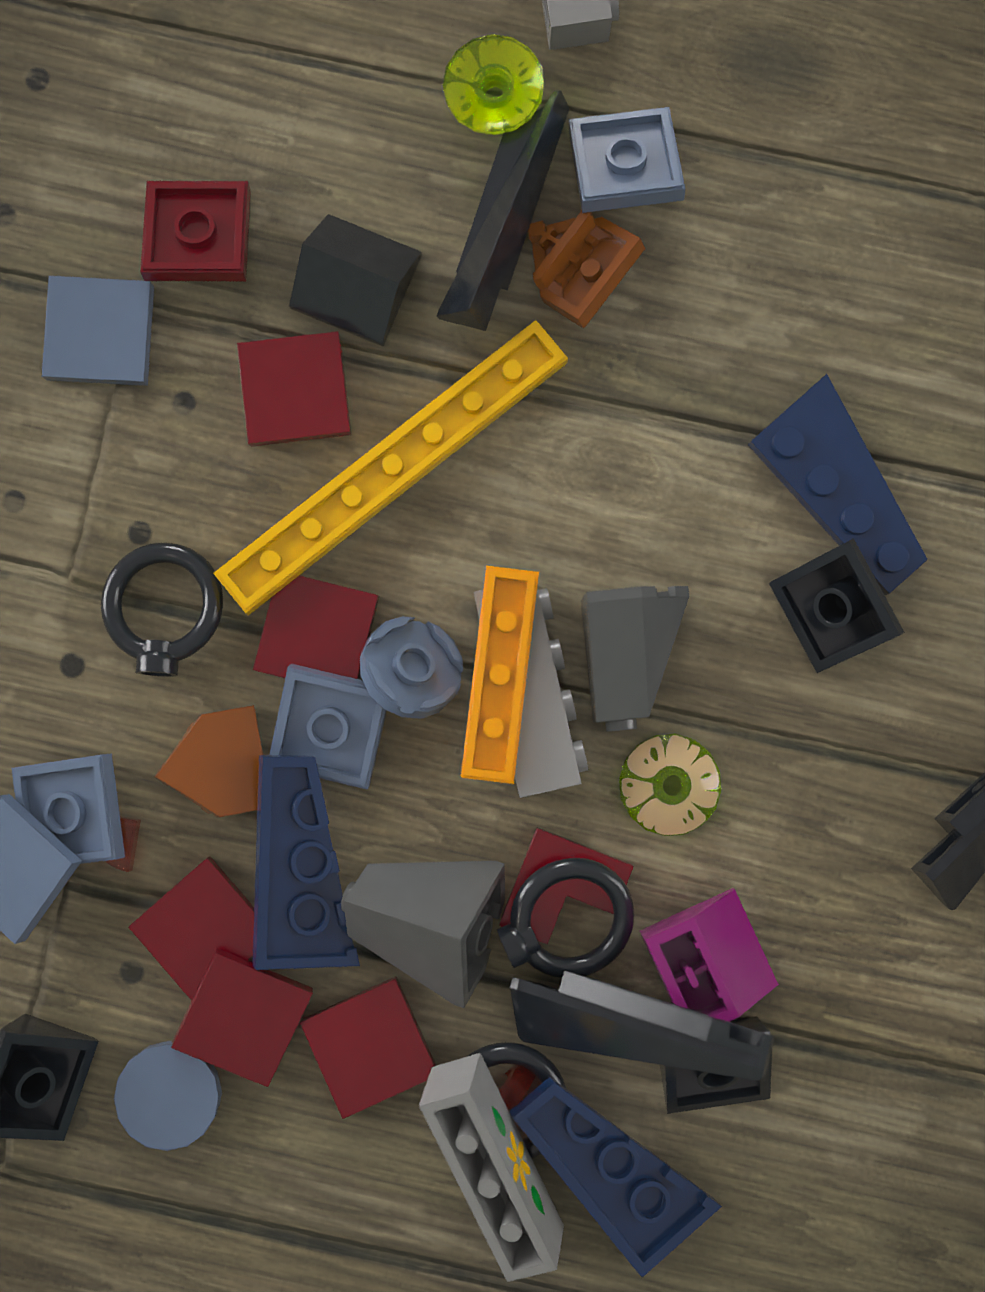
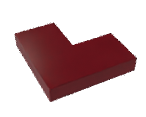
M536 827L500 919L499 926L503 927L510 924L512 904L522 884L535 871L551 862L566 858L594 860L617 873L626 886L634 866ZM581 879L565 880L548 888L537 900L531 915V927L537 940L548 945L566 896L614 914L611 900L606 892L595 883Z

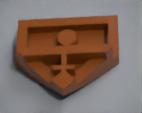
M582 210L576 218L550 225H545L542 220L531 223L528 229L529 239L533 247L535 266L533 280L540 290L541 299L546 305L583 329L645 250L643 242L638 236L603 217L594 218L592 212L582 213Z
M254 705L199 715L197 720L190 724L186 730L187 732L167 761L162 764L154 778L191 800L206 813H212L216 817H225L257 810L259 755H263Z

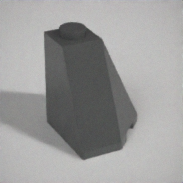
M655 586L589 591L581 599L593 722L605 721L606 732L637 729L636 718L650 716L689 599L688 586L668 587V591L657 592Z
M498 861L367 864L357 881H352L348 884L342 897L341 909L345 912L347 934L350 938L458 1007L465 1008L487 967L491 949L486 946L491 936L493 918L500 919L505 901V864Z

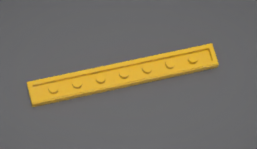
M537 320L533 321L213 574L247 615H250L565 366L568 362V357Z

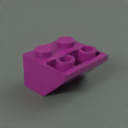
M734 888L639 930L672 1004L729 1022L740 1017L779 985Z

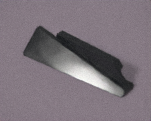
M555 90L550 95L545 106L533 112L522 124L515 128L508 127L504 130L456 270L457 275L438 310L437 317L439 320L486 331L500 289L508 291L569 112V106L562 91Z
M985 772L934 818L948 835L911 868L949 910H955L985 873Z
M564 971L559 989L516 977L512 978L510 984L517 1033L521 1041L525 1043L757 1081L765 1077L775 1036L568 971Z

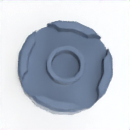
M402 616L385 621L370 635L360 656V673L369 695L383 709L400 717L422 719L439 713L458 694L461 686L463 660L454 640L439 626L429 621L426 624L413 621L415 617Z
M172 1041L150 1045L130 1059L118 1077L114 1096L118 1120L129 1136L148 1148L164 1151L187 1147L204 1135L217 1115L222 1095L219 1075L212 1064L172 1049Z

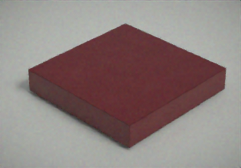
M147 181L140 269L143 280L246 281L251 196L248 181Z
M339 331L237 343L247 439L251 447L352 435Z
M298 576L271 597L253 670L286 678L288 666L295 664L359 680L360 656L370 636L379 595Z
M207 857L128 927L191 1001L216 948L247 961L253 956L254 906L211 857Z
M216 948L172 1041L171 1048L269 1087L312 997L313 988L271 970H256L252 962Z
M397 976L303 1018L300 1022L342 1119L427 1081L431 1068L436 1066Z

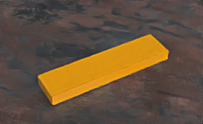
M486 566L461 778L514 784L539 572Z

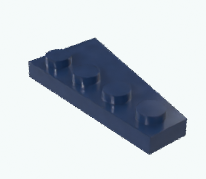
M827 374L748 444L754 453L839 546L854 538L884 595L890 594L928 560Z
M259 755L253 967L256 970L360 966L357 949L354 947L352 938L347 934L345 912L341 909L343 893L338 875L340 870L336 852L332 847L328 828V814L316 759L313 756Z
M551 1077L509 1111L512 1118L642 1278L722 1207L712 1196Z

